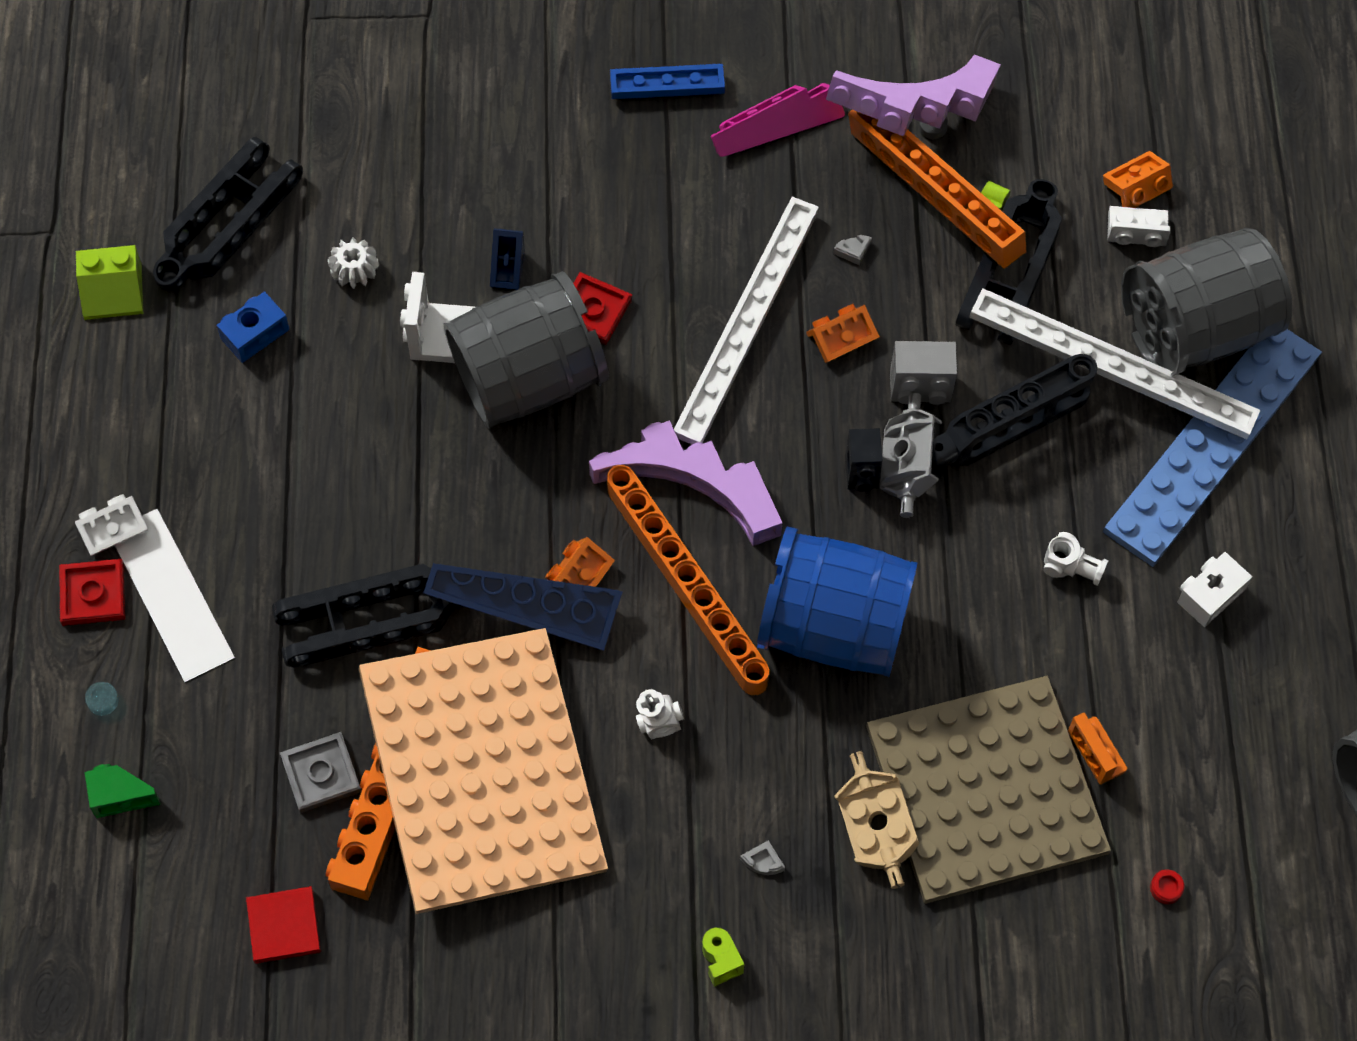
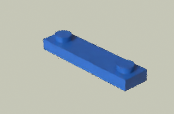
M723 64L610 69L612 99L725 94Z

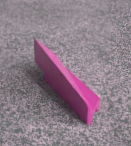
M822 83L810 91H807V88L794 85L722 122L719 126L720 131L712 134L710 137L717 154L720 157H724L843 118L845 116L844 109L841 105L826 100L830 87L829 84Z

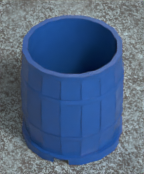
M787 526L775 562V566H778L776 572L778 575L774 584L769 585L757 639V648L769 650V647H773L799 658L802 657L851 671L857 670L890 677L918 563L898 558L881 550L828 537L822 538L798 534V529Z

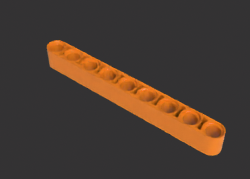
M625 465L614 466L607 475L609 497L742 690L749 695L762 694L768 686V664L633 470ZM618 481H624L628 483L626 486L623 487L615 485V483ZM635 504H640L644 506V508L641 510H634L631 508V506ZM650 528H657L660 530V532L656 534H651L647 532V530ZM672 551L677 555L673 558H668L663 554ZM689 575L694 579L690 582H684L680 577ZM701 599H706L711 604H709L708 606H700L696 602ZM722 623L726 625L728 628L723 631H718L714 629L713 626L715 624ZM733 648H740L744 650L745 653L743 655L737 656L733 655L730 652V650ZM758 673L762 678L755 681L749 679L747 675Z

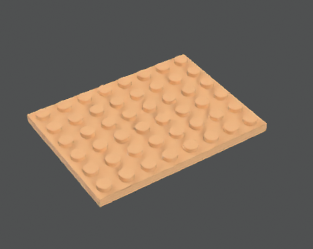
M546 628L359 665L360 677L415 914L607 872L608 866Z

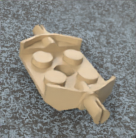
M859 751L856 752L857 756L854 753L850 755L855 770L854 776L835 794V798L840 805L856 857L854 858L855 862L860 866L884 869L887 872L891 889L898 888L897 884L900 887L905 885L899 868L901 863L910 857L918 847V837L899 778L896 774L868 769L863 752ZM882 814L887 816V824L883 829H872L871 821L876 815Z

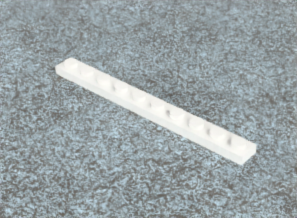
M791 197L674 428L678 439L690 444L703 443L818 214V206Z
M982 288L969 317L1065 360L1077 354H1087L1096 361L1097 374L1246 440L1250 436L1260 413V410L1182 375L1177 374L1171 377L1172 371L986 289ZM1078 365V366H1081V367H1083V368L1089 370V369H1088L1086 366H1084V365Z

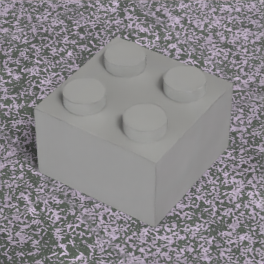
M895 341L890 367L891 401L908 404V395L910 393H919L922 396L921 402H929L935 405L951 402L957 376L956 342Z

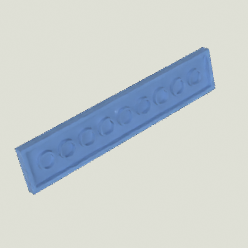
M1288 329L1249 348L1216 388V391L1260 410L1248 439L1246 440L1193 417L1106 524L1103 533L1154 567L1319 359L1322 351Z

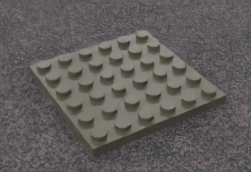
M1048 675L867 722L866 728L880 771L896 774L899 778L918 837L919 845L909 859L924 904L1105 856L1110 853L1109 843Z

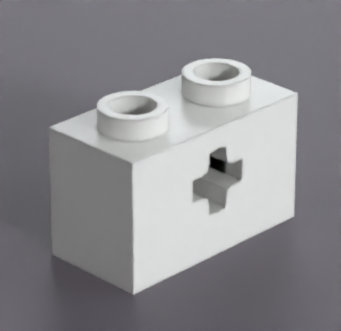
M1226 552L1217 559L1211 557L1200 569L1202 573L1196 578L1190 576L1179 588L1182 593L1177 603L1204 628L1247 589L1253 577Z

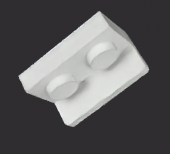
M1110 206L1108 211V242H1117L1122 245L1130 243L1144 244L1149 247L1166 246L1170 235L1168 210Z
M124 494L107 501L108 507L97 511L94 507L78 515L80 519L75 521V524L91 556L148 531L132 496L125 498Z

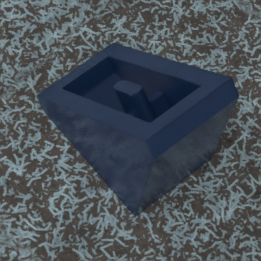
M493 229L490 287L515 290L520 288L525 257L523 231Z

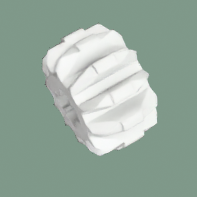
M352 237L350 243L346 244L341 240L339 243L340 248L332 247V256L328 257V265L331 268V276L333 279H338L341 286L350 282V286L354 289L358 282L366 286L367 278L375 279V270L378 269L379 263L376 258L375 249L373 246L368 247L365 239L356 243V239Z

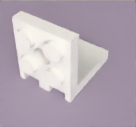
M412 272L411 283H406L404 290V300L407 301V309L401 310L400 326L404 327L403 342H408L410 359L455 363L447 343L443 323L465 314L474 307L429 303L425 274Z

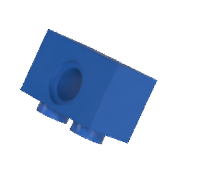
M265 291L257 297L250 298L243 307L234 313L227 314L217 324L220 339L241 363L290 330L286 314ZM249 324H256L253 327H246Z

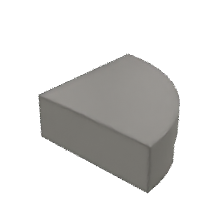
M857 235L854 238L843 239L836 244L833 254L860 265L872 243V237Z
M769 840L740 856L742 863L756 873L773 875L785 871V866Z

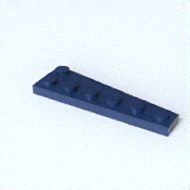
M435 563L432 565L424 590V594L537 630L546 628L547 633L603 651L623 592L614 589Z

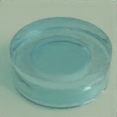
M98 682L91 685L86 691L85 702L92 713L107 715L116 709L119 696L111 684Z

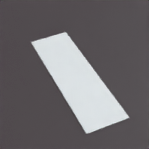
M158 509L142 515L148 531L115 545L184 682H187L235 657Z

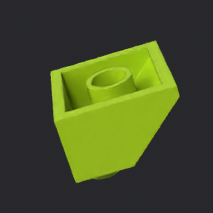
M135 245L76 251V277L84 320L144 314L142 264Z

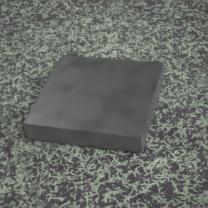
M341 732L280 752L300 813L362 792Z

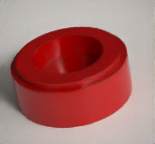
M1173 870L1159 871L1150 883L1152 896L1162 904L1177 902L1185 888L1182 877Z

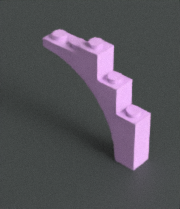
M974 54L967 65L957 72L941 79L922 83L879 82L855 77L836 70L832 76L826 100L878 119L877 127L904 136L912 119L940 129L948 112L976 122L994 86L1001 64Z
M670 420L664 423H652L644 430H641L640 443L632 442L626 444L620 450L612 453L603 452L589 460V473L594 484L607 481L608 472L614 466L625 465L630 467L637 477L670 480L687 485L709 496L725 508L738 522L752 546L781 536L782 521L755 462L752 461L747 464L738 463L725 471L712 441L692 444L687 450L683 451Z

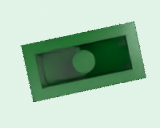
M101 764L94 767L93 770L85 772L89 805L96 818L160 805V799L152 786L118 765Z

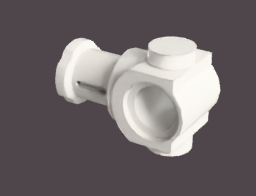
M1059 532L1058 536L1053 538L1048 545L1043 571L1054 578L1067 575L1073 577L1075 574H1079L1093 580V584L1098 586L1109 560L1103 559L1101 561L1085 554V548L1080 547L1074 535L1068 532ZM1054 552H1062L1066 555V558H1059Z
M653 689L645 690L640 694L636 701L640 714L636 715V719L641 733L647 732L652 740L681 730L679 721L684 719V715L678 701L673 703L669 695H662Z

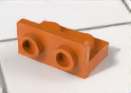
M1151 151L1103 175L1104 185L1121 196L1122 207L1136 208L1173 187L1170 164Z
M853 303L838 310L839 316L832 320L827 315L812 322L814 328L806 333L808 337L813 336L825 363L880 337L865 305L855 308Z
M588 537L577 542L573 540L562 553L565 556L560 565L555 564L546 574L545 578L552 581L596 587L615 560Z
M1085 712L1073 717L1068 732L1098 783L1101 785L1125 773L1127 766L1098 718L1092 717L1088 719Z

